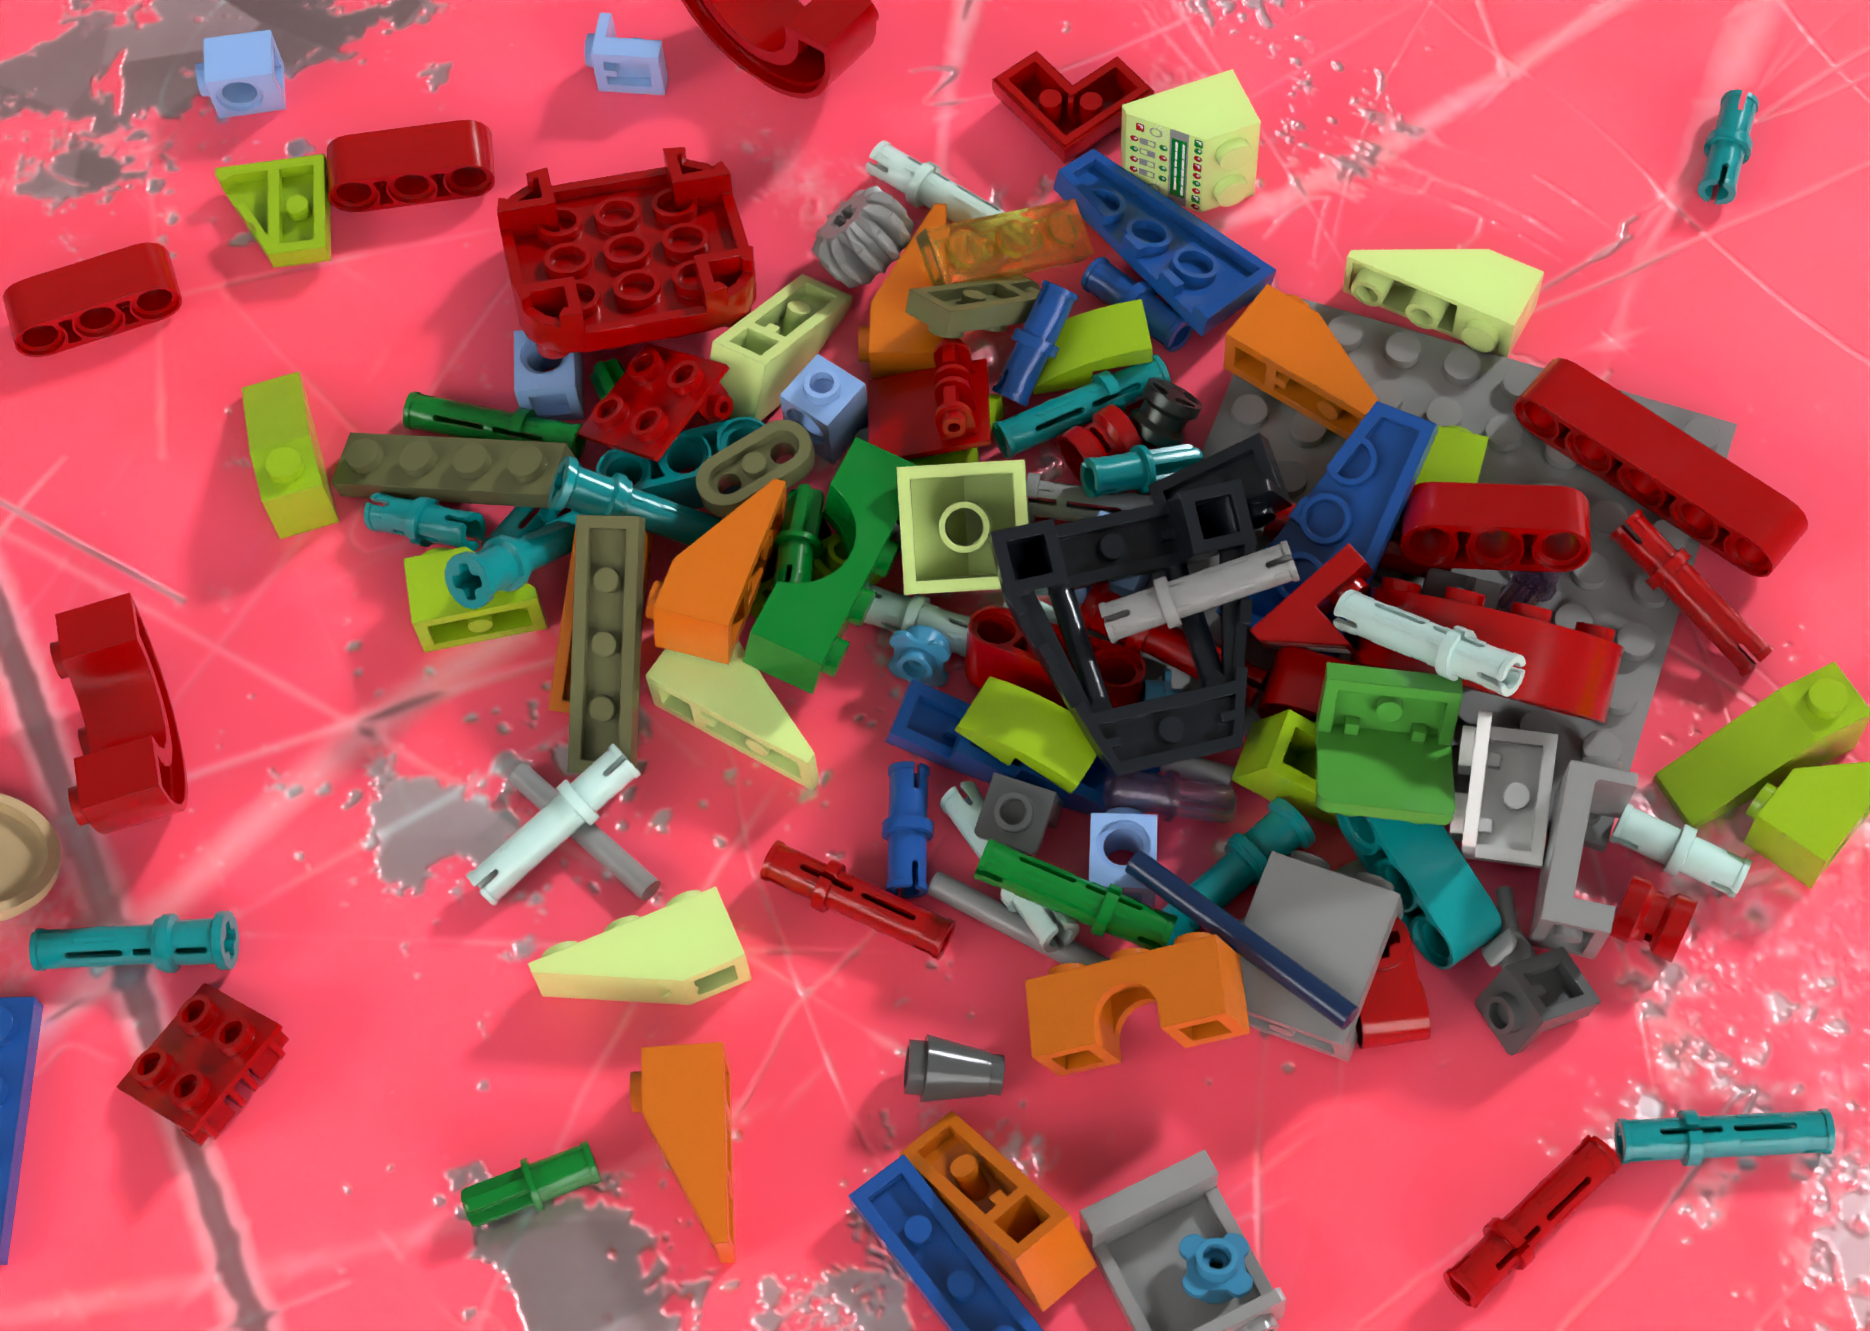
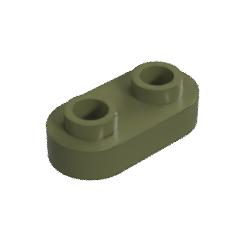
M775 420L763 425L709 457L700 466L696 475L697 490L705 508L712 514L725 518L774 478L786 481V489L803 480L811 472L815 463V451L810 435L797 422ZM783 455L794 456L783 464L776 463V460ZM728 487H740V489L734 493L722 494L723 491Z

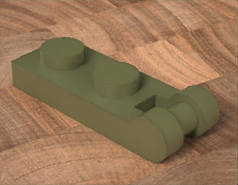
M1013 275L909 289L905 312L928 324L929 332L944 338H961L964 336V332L981 329L991 332H1003L1007 330L1008 325L1025 323L1038 296L1040 286L1036 281L1024 275Z

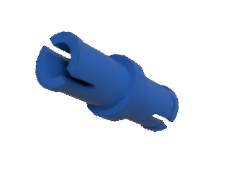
M1105 257L1095 259L1085 270L1081 279L1082 288L1086 292L1092 293L1108 306L1142 299L1149 334L1164 345L1166 350L1176 352L1189 340L1193 333V328L1169 304L1160 299L1158 293L1146 281L1136 282L1111 264Z
M1044 279L1022 330L1019 328L1014 330L1011 339L1016 341L996 385L992 388V391L1026 407L1030 402L1028 400L1048 358L1055 359L1060 349L1055 346V343L1074 302H1077L1079 297L1077 294Z
M901 761L889 765L888 818L882 821L881 826L882 838L888 841L887 883L885 884V891L898 895V888H901V898L903 899L919 898L928 893V885L926 883L927 842L934 837L933 821L927 818L928 777L930 776V769L926 764L919 763L917 765V773H914V761Z

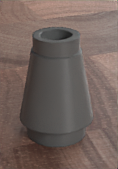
M926 1034L925 1040L909 1039L904 1067V1094L920 1095V1102L984 1097L987 1095L1000 1096L1004 1081V1055L991 1054L989 1051Z

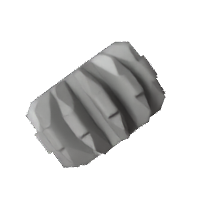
M876 185L867 188L865 191L863 189L856 191L846 202L841 201L839 208L834 213L827 215L826 223L817 230L812 251L820 260L819 263L837 281H841L849 289L860 284L866 285L871 283L879 273H886L887 267L893 261L900 258L899 253L911 240L910 234L912 233L914 222L907 215V210L889 193L886 194Z

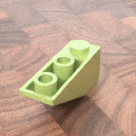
M1490 249L1351 250L1347 256L1342 291L1353 295L1363 304L1379 306L1408 318L1418 327L1434 329L1463 341L1475 351L1490 352L1508 358L1536 308L1544 272Z
M717 887L703 892L699 890L683 892L673 897L666 904V907L642 917L630 915L619 918L610 923L601 934L579 943L576 941L558 943L548 948L541 958L528 963L540 993L545 997L692 1005L752 980L746 955Z

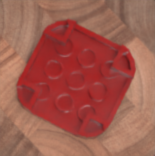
M685 147L663 148L665 167L551 185L548 168L545 167L526 173L527 186L512 194L508 199L498 198L497 216L519 324L527 338L536 343L537 351L542 357L559 359L567 356L569 353L592 352L609 348L616 349L626 345L666 338H680L685 335L707 332L720 327L731 328L752 312L751 306L757 298L754 247L748 244L732 192L731 173L723 161L711 166L708 163L687 159Z

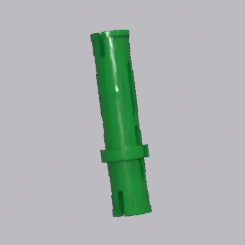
M416 391L409 393L403 408V425L406 429L410 430L418 429L457 438L566 443L578 461L581 459L585 449L586 440L579 438L577 432L584 424H572L537 417L535 410L519 407L515 412L469 402L424 395Z
M989 838L973 879L997 886L1047 909L1074 918L1092 927L1090 933L1101 938L1107 933L1148 950L1167 945L1178 916L1172 913L1169 914L1160 909L1150 907L1136 901V899L1121 894L1123 888L1113 883H1110L1107 888L1095 882H1090L1040 859L1013 850L1011 847L996 842V840Z

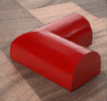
M1037 50L992 79L994 95L1064 164L1121 127L1123 104L1154 95V90L1118 56L1074 85Z

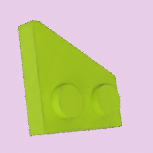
M325 154L215 168V176L221 189L273 268L331 261V203L328 197V172Z

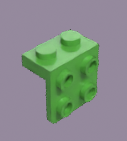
M1327 662L1315 722L1317 807L1325 812L1338 813L1350 817L1364 816L1407 821L1413 824L1447 825L1451 823L1456 808L1451 745L1463 697L1462 678L1458 677V680L1452 681L1438 674Z

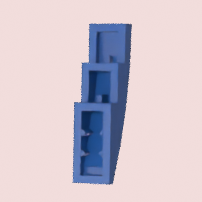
M912 679L907 686L885 739L886 743L987 783L991 782L995 772L1057 792L1064 803V808L1089 815L1091 813H1105L1109 809L1117 807L1134 808L1144 814L1161 768L1156 767L1113 777L1100 758L1096 756L1078 787L1069 794L1017 758L1007 766L956 732V726L971 704L915 679Z

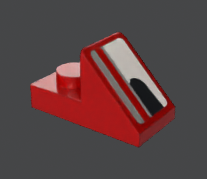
M1348 543L1252 627L1250 631L1267 649L1280 650L1282 648L1297 647L1315 652L1358 654L1328 620L1326 615L1335 608L1338 600L1346 591L1352 589L1364 595L1369 589V585L1365 581L1374 572L1362 556Z

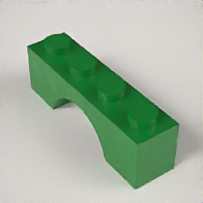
M855 437L830 483L822 517L840 536L846 551L847 560L830 575L815 581L802 583L777 581L750 631L743 659L744 663L812 695L824 673L831 677L836 676L850 646V642L842 639L849 624L851 623L858 627L862 626L876 595V592L868 588L875 574L883 578L888 576L901 548V543L894 541L900 529L896 467L918 465Z

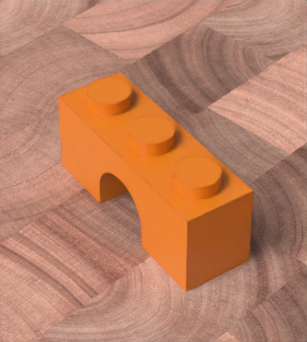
M1206 932L1187 933L1177 937L1173 945L1152 950L1125 948L1114 952L1111 955V960L1090 965L1081 963L1059 964L1050 968L1048 975L1025 980L1032 1058L1059 1077L1122 1063L1120 1048L1122 1026L1134 1010L1146 1004L1157 1003L1160 1028L1185 1048L1250 1034L1240 955L1216 934L1212 935Z

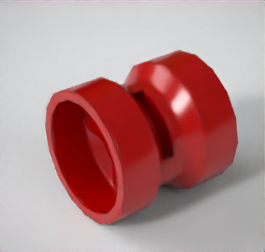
M1112 404L1096 412L1089 425L1084 428L1074 426L1058 437L1061 455L1072 474L1080 483L1081 463H1084L1085 458L1124 454L1130 452L1133 446L1142 445L1141 438L1128 416L1120 408Z
M1634 874L1613 921L1610 936L1625 943L1634 940L1643 942L1645 940L1649 942V948L1653 955L1672 963L1699 901L1680 893L1670 896L1669 899L1663 897V893L1657 891L1654 882Z

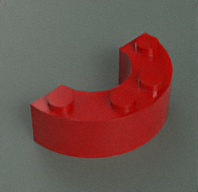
M681 0L703 32L739 68L770 89L799 99H808L820 95L858 60L873 44L876 35V22L879 20V13L870 0H812L806 6H803L798 0Z
M1383 577L1380 588L1371 587L1368 589L1366 596L1374 598L1376 601L1397 607L1443 627L1454 630V627L1458 625L1472 630L1476 634L1477 639L1499 649L1522 655L1526 660V665L1521 668L1525 670L1522 683L1517 691L1509 697L1500 695L1480 684L1462 679L1463 688L1518 701L1543 710L1606 724L1624 650L1623 646L1613 642L1616 630L1585 622H1576L1575 630L1552 624L1550 620L1553 611L1519 602H1513L1510 613L1484 607L1486 595L1454 587H1447L1445 597L1439 598L1419 594L1421 589L1419 584ZM1358 635L1356 636L1354 649L1358 654H1352L1350 660L1352 663L1366 667L1437 674L1435 667L1425 662L1375 644Z
M131 593L55 614L58 641L50 643L52 661L61 679L69 677L85 727L78 729V739L83 756L73 758L77 786L68 788L69 803L76 822L79 826L90 823L97 832L105 835L184 811L188 802V782L178 726L159 661Z

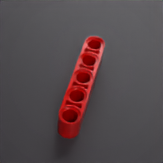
M1559 357L1552 359L1513 404V412L1517 420L1532 435L1752 576H1769L1808 529V520L1805 513L1792 500L1573 361Z

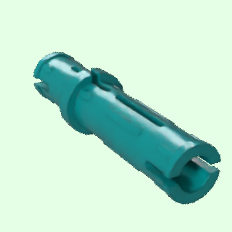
M1156 354L1153 355V362L1132 365L1113 374L1107 370L1092 376V383L1057 398L1050 399L1008 419L993 423L992 431L996 444L1003 456L1010 459L1022 451L1059 437L1074 426L1080 427L1092 422L1093 415L1109 404L1116 405L1125 413L1127 406L1145 399L1142 391L1149 378L1155 377L1171 382L1168 369L1163 360Z
M1827 1108L1818 1109L1817 1111L1757 1112L1699 1116L1697 1111L1690 1109L1679 1110L1676 1117L1629 1120L1618 1118L1614 1126V1142L1616 1154L1621 1164L1642 1161L1680 1160L1682 1165L1686 1167L1699 1166L1704 1158L1763 1157L1768 1155L1808 1153L1832 1154V1151L1835 1149L1836 1132L1832 1114Z

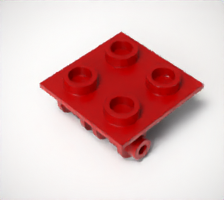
M943 338L933 351V360L936 367L868 380V443L905 460L991 445L987 359L972 360L968 346L960 338Z
M647 343L644 349L630 361L627 370L607 396L596 404L591 416L577 432L579 438L658 462L693 416L699 414L704 421L717 423L731 415L733 400L720 383V380L730 368L724 363Z
M204 982L196 993L182 1004L177 1015L152 1045L139 1055L131 1070L116 1087L181 1128L180 1131L187 1138L202 1147L209 1137L216 1140L221 1130L236 1113L223 1101L225 1098L240 1108L247 1103L233 1089L234 1086L240 1082L248 1089L256 1092L260 1085L247 1071L249 1070L255 1077L263 1080L276 1063L286 1055L282 1048L289 1041V1038L281 1031L283 1027L279 1023Z

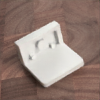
M1479 710L1477 727L1463 725L1458 774L1469 775L1470 784L1468 794L1455 792L1456 808L1450 824V837L1452 840L1462 841L1461 854L1465 859L1542 869L1558 734L1491 726L1493 712Z

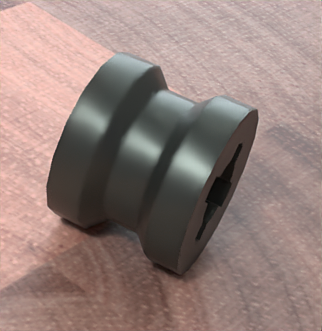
M1149 378L1142 391L1145 399L1141 407L1133 409L1128 418L1143 440L1159 448L1182 445L1185 441L1183 430L1187 422L1198 417L1203 405L1185 389L1160 378Z

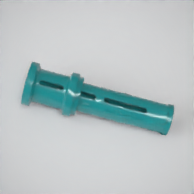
M565 456L559 464L548 496L549 509L558 512L565 507L587 515L640 516L646 518L645 531L688 546L723 519L633 488L632 481L628 480L626 475L615 473L610 477L579 466L578 459L571 456Z
M571 510L569 513L518 537L499 535L487 540L482 549L476 553L465 551L452 556L445 568V582L450 594L456 602L465 608L477 609L487 605L493 599L494 594L499 591L511 592L523 587L527 583L532 571L572 552L577 515L587 514Z
M1276 797L1267 806L1269 813L1244 834L1235 832L1228 838L1227 845L1224 847L1226 854L1190 886L1224 909L1251 884L1258 886L1271 851L1290 856L1299 847L1308 849L1316 841L1315 834L1306 819L1288 801ZM1167 904L1162 909V911L1178 916L1166 946L1173 945L1177 937L1197 932L1202 928L1170 904Z
M229 910L218 911L214 918L180 919L175 913H167L156 918L153 924L66 929L36 928L35 932H32L29 941V957L31 965L36 971L154 964L156 969L162 970L165 973H176L180 970L181 966L215 964L219 970H232L237 963L239 954L238 925L233 912Z

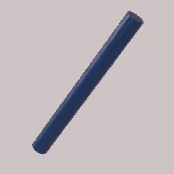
M1142 850L1136 852L1129 860L1125 869L1126 873L1212 935H1218L1236 953L1339 1028L1345 1030L1353 1022L1359 1012V1007Z

